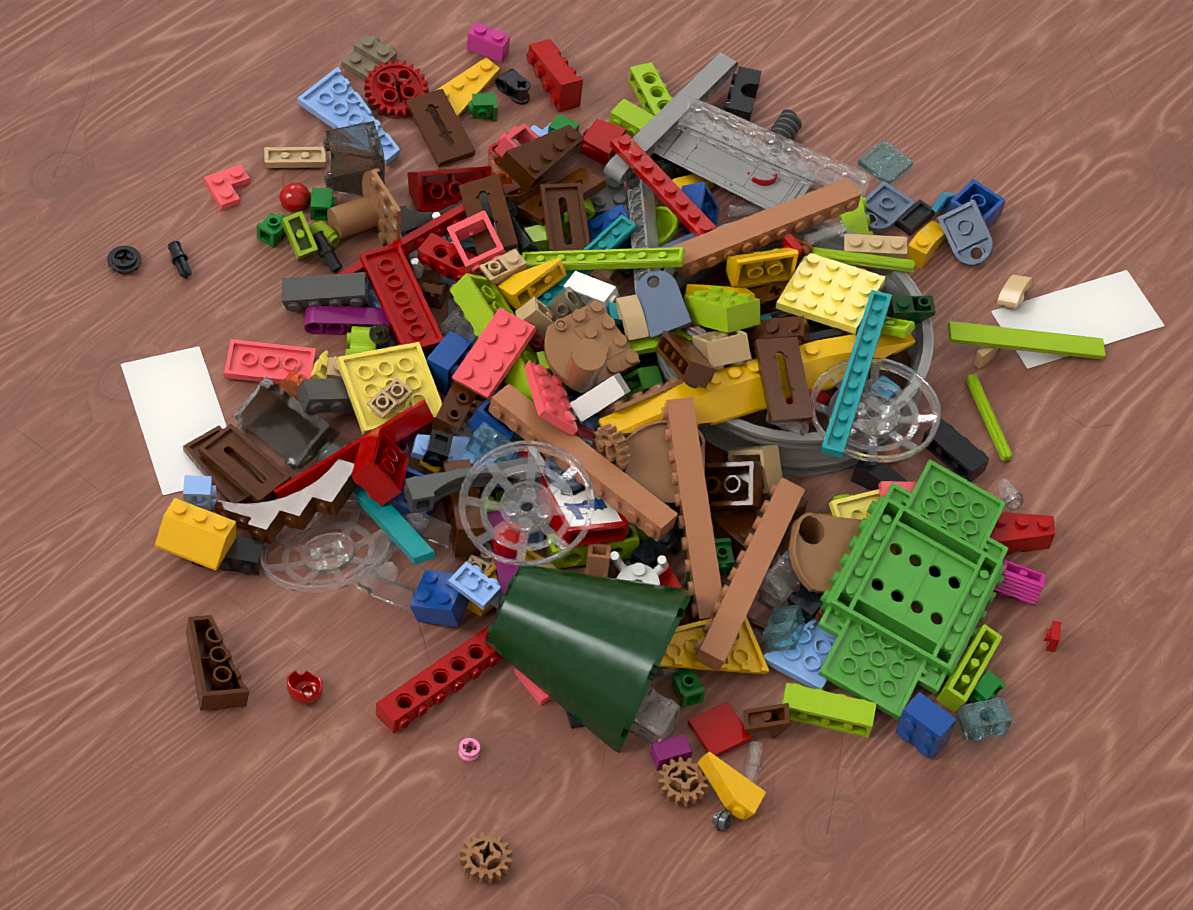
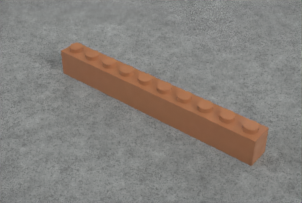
M845 178L674 245L672 247H685L686 250L683 267H675V269L682 278L693 275L700 270L711 268L720 262L727 261L728 257L749 253L753 249L766 246L778 239L781 240L789 234L799 233L808 227L817 226L826 220L837 218L846 212H852L859 206L861 193L849 178Z
M510 384L506 385L491 398L488 411L495 418L502 421L510 430L515 431L524 438L527 443L533 445L545 457H550L562 470L569 471L574 475L577 482L583 484L594 495L604 500L612 509L622 514L647 536L657 542L674 527L678 513L575 434L571 436L540 418L535 403Z
M693 397L666 400L664 407H661L662 419L667 421V428L664 430L666 442H670L671 450H668L669 463H673L674 472H671L672 485H676L677 494H674L675 506L680 508V515L677 517L679 529H683L684 537H681L682 551H686L687 559L684 560L685 572L690 575L687 587L693 591L694 603L691 604L692 617H696L698 622L714 617L711 611L715 603H720L722 600L719 597L722 586Z
M781 477L778 484H772L768 495L771 497L769 501L765 499L760 509L763 514L761 517L757 516L752 525L755 531L753 534L749 533L744 542L747 548L745 551H740L735 561L739 563L738 567L732 568L727 578L730 580L729 585L725 584L719 594L722 600L720 603L716 602L711 611L714 617L712 621L707 620L702 630L706 634L704 638L699 637L694 647V650L697 651L694 660L717 672L725 662L805 491L804 488Z

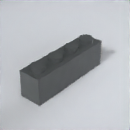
M365 272L282 278V303L286 310L299 311L310 306L342 307L351 305L353 307H360L363 304H369L370 281Z
M343 378L302 380L297 396L303 413L355 412Z

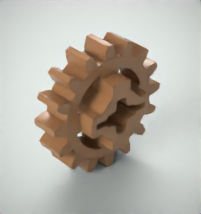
M611 424L597 428V431L594 432L596 436L594 439L596 443L595 449L620 470L627 468V465L630 464L628 458L631 455L628 450L630 448L626 445V438L622 435V432H617L616 426H611Z
M679 757L678 762L670 759L669 765L663 764L662 771H659L657 787L661 788L660 795L667 794V802L673 799L675 800V806L679 802H683L684 807H687L689 801L695 805L697 798L703 799L704 793L708 789V779L703 770L699 769L698 762L692 764L691 758L684 762L682 757Z
M480 832V838L472 835L471 843L465 841L464 849L460 851V865L464 866V874L470 872V879L473 880L475 877H478L481 884L484 879H487L488 883L492 884V878L494 877L500 881L501 873L507 875L508 867H511L512 859H510L512 857V850H508L509 843H501V836L494 839L492 832H490L488 837H485L483 832ZM488 853V859H486V862L483 863L484 857H486V854Z

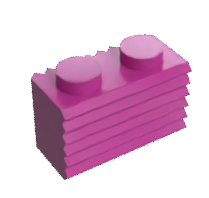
M475 22L469 30L466 49L501 63L504 61L509 53V34L506 35V33L499 30L496 31L492 27L489 28L483 24H478V22Z
M1004 560L1002 564L1005 565L1002 574L1005 576L999 587L995 586L994 591H997L999 595L1004 597L1011 596L1016 598L1023 604L1030 603L1035 605L1044 587L1046 575Z

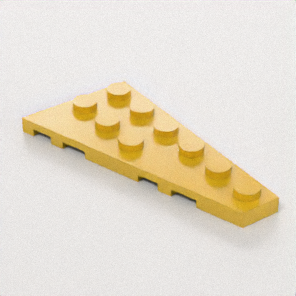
M746 616L719 671L766 675L769 672L768 666ZM708 619L677 627L659 666L713 670L694 660L697 653L694 647L699 637L704 638L706 633L702 632Z

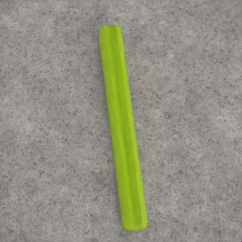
M813 247L812 254L844 264L913 272L915 261L909 259Z
M976 374L968 375L966 383L996 450L1003 462L1012 459L1013 454Z

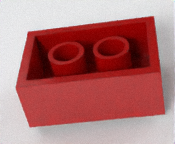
M379 428L360 442L351 476L357 485L362 486L367 491L373 501L383 506L401 493L409 457Z

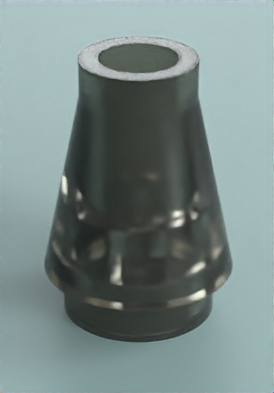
M389 323L374 324L369 331L370 339L376 344L386 343L393 334Z

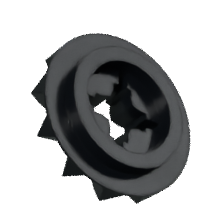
M118 246L112 249L107 256L108 267H111L113 272L119 271L121 275L123 272L131 273L133 269L138 270V266L141 264V255L137 249L131 246ZM127 256V261L122 264L121 261Z

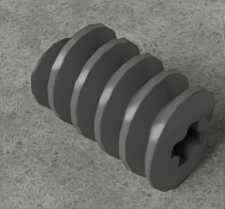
M785 109L781 112V115L765 136L764 141L769 148L784 151L789 147L795 135L802 127V122L794 111Z

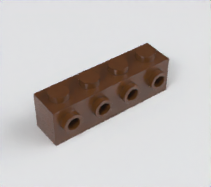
M805 316L761 319L759 325L741 329V331L747 333L750 352L755 351L754 342L756 339L798 337L799 346L810 342V327Z
M663 330L655 350L686 385L692 388L699 386L706 389L714 376L712 365L686 337Z
M454 381L431 427L456 436L458 432L463 433L468 423L464 419L467 415L471 417L476 407V404L473 402L475 398L479 400L481 396Z

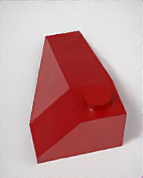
M491 166L407 172L409 194L418 212L443 210L462 200L459 185L491 176Z

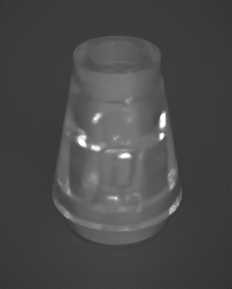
M1008 478L1001 479L997 485L1001 499L1006 502L1004 507L1009 510L1019 508L1023 504V495Z

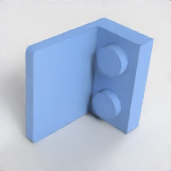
M466 561L448 580L450 586L481 609L485 610L490 603L498 609V604L502 598L501 585L496 579L488 578L484 575L478 566H472Z

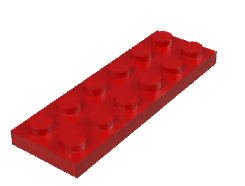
M400 244L360 253L359 259L398 344L405 345L419 342L422 351L436 348L443 340V336Z

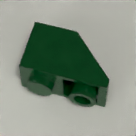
M892 296L887 317L913 321L917 325L935 315L933 296Z

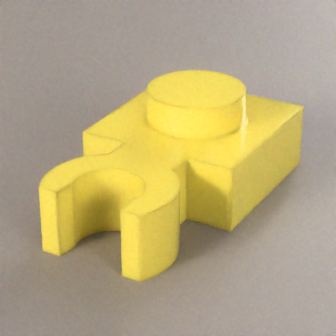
M327 350L315 362L310 376L311 379H326Z

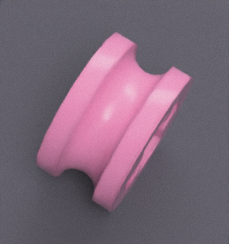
M473 738L463 739L458 750L460 758L464 761H474L477 759L480 744ZM468 746L472 747L471 753L466 752Z

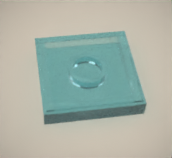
M882 140L858 160V165L881 182L885 181L890 185L913 165V160L885 140Z

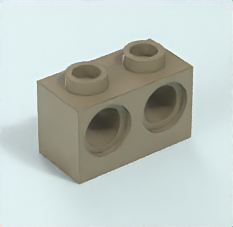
M568 286L553 298L548 307L559 319L586 305L572 288Z

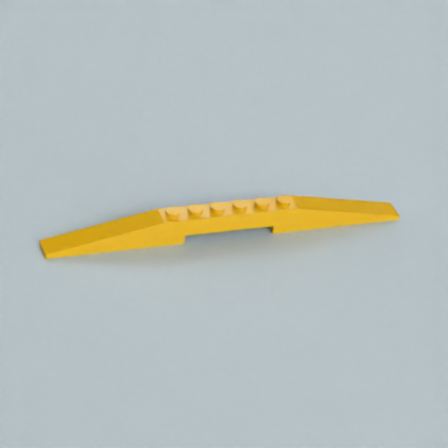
M911 333L907 338L880 334L871 365L876 362L880 363L886 360L887 356L895 355L914 345L915 340ZM857 334L816 340L799 346L808 389L825 391L835 387L836 383L843 380ZM776 353L783 387L782 391L786 400L787 397L791 396L784 358L781 353ZM757 359L714 371V376L706 389L699 386L692 388L684 382L600 418L598 422L600 426L607 424L615 425L617 432L621 431L623 436H629L644 424L663 420L661 407H664L666 400L693 397L697 427L702 423L715 425L767 409Z

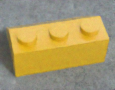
M782 248L728 257L725 271L731 287L746 288L790 281L795 271L799 253L795 249Z
M174 498L163 516L155 547L217 571L237 537L236 521Z

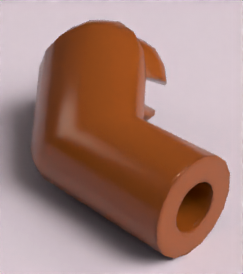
M792 235L803 247L802 256H808L812 253L813 246L811 243Z

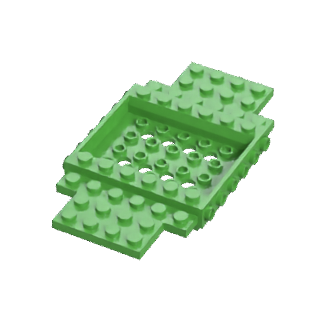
M930 459L926 463L912 492L892 482L885 496H880L877 502L872 501L866 511L869 513L868 518L862 519L857 528L860 531L858 537L854 535L848 545L851 548L849 554L845 553L839 562L842 568L839 572L835 571L830 580V583L833 584L831 589L826 588L820 599L823 602L820 610L824 611L817 627L836 637L817 675L860 699L877 703V709L897 720L900 718L916 684L936 694L943 681H946L953 674L960 658L967 651L969 639L972 640L979 630L976 627L978 621L982 622L987 614V610H985L987 603L991 604L996 595L993 591L995 586L999 587L1005 575L1002 572L1005 565L1002 564V560L1008 547L990 538V535L1006 502ZM890 546H899L901 549V554H892L890 551ZM910 556H917L921 561L920 566H913L909 561ZM929 568H938L940 577H932L929 573ZM956 578L960 583V587L957 589L952 588L948 583L949 579ZM879 580L883 584V590H874L871 585L872 581ZM893 591H898L902 594L903 600L901 602H896L892 599L891 593ZM913 602H917L922 606L921 613L912 611L911 604ZM931 614H939L942 618V623L934 624L931 621Z

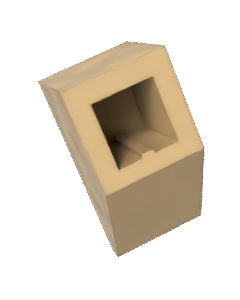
M514 249L480 265L479 269L491 283L500 285L513 274L526 270L527 262Z

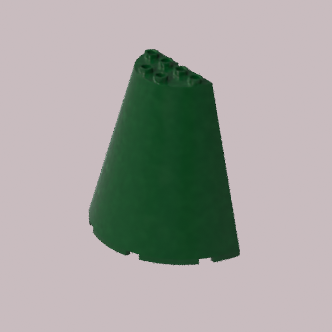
M520 565L508 584L506 594H503L498 604L496 622H491L486 632V635H489L487 644L610 748L619 753L687 608L693 591L534 565Z

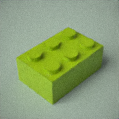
M711 286L709 290L693 291V294L684 296L685 306L690 319L697 325L730 333L760 324V299L751 297V294L736 293V290H724L722 286Z

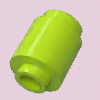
M322 220L314 222L309 228L312 235L323 231L329 244L334 246V248L340 241L338 233Z

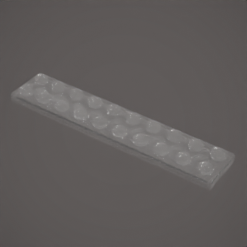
M690 95L676 127L816 189L849 178L857 190L861 191V196L864 198L871 178L869 173Z

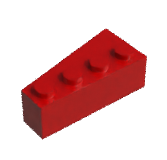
M548 39L529 44V51L526 54L527 61L530 65L532 64L535 76L541 80L543 90L549 94L551 104L555 105L558 112L580 107L583 78L575 75L576 70L574 67L569 68L568 60L566 57L561 58V51L554 42Z
M1001 512L990 538L1008 547L1005 555L1019 550L1029 552L1050 549L1055 536L1054 516Z

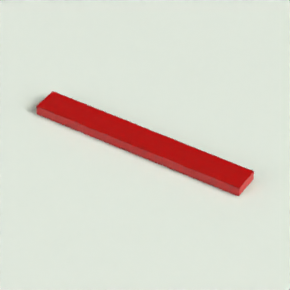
M421 400L274 489L275 495L280 499L303 490L327 473L338 459L355 464L360 442L379 428L394 443H397L434 420V417L426 401Z

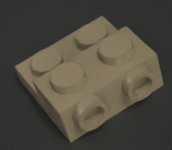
M365 34L354 44V50L341 61V67L365 80L368 77L369 71H373L375 65L380 68V62L387 65L390 59L392 64H395L397 52L392 45L388 44L386 46L382 44L377 36Z

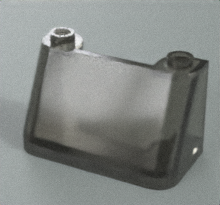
M374 121L325 131L326 139L323 140V147L325 152H329L330 171H327V176H324L326 188L330 187V189H333V192L363 197V175L366 171L374 168H379L380 171L377 174L385 184L384 152Z
M267 376L264 377L233 416L239 421L237 424L239 428L246 433L249 430L284 456L286 458L284 463L293 470L297 467L301 470L318 455V451L327 442L333 443L340 435L333 427L314 413H303L300 402L281 389Z

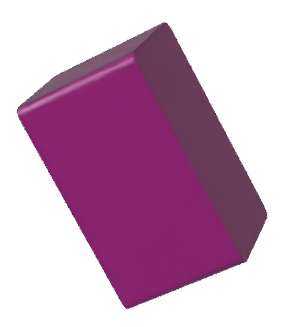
M685 734L653 742L650 748V755L658 771L662 770L663 764L669 765L670 759L678 762L679 757H682L683 761L687 762V759L692 756V750Z

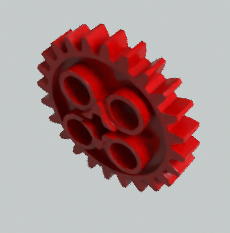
M389 59L387 65L380 62V68L375 65L373 71H369L368 77L365 79L364 90L365 97L368 98V104H373V110L379 108L380 115L383 112H387V118L391 114H394L395 119L400 114L403 119H405L406 113L411 116L406 106V100L428 93V81L424 80L425 74L419 75L420 68L413 70L414 64L406 66V61L399 64V60L396 59L395 64H392Z

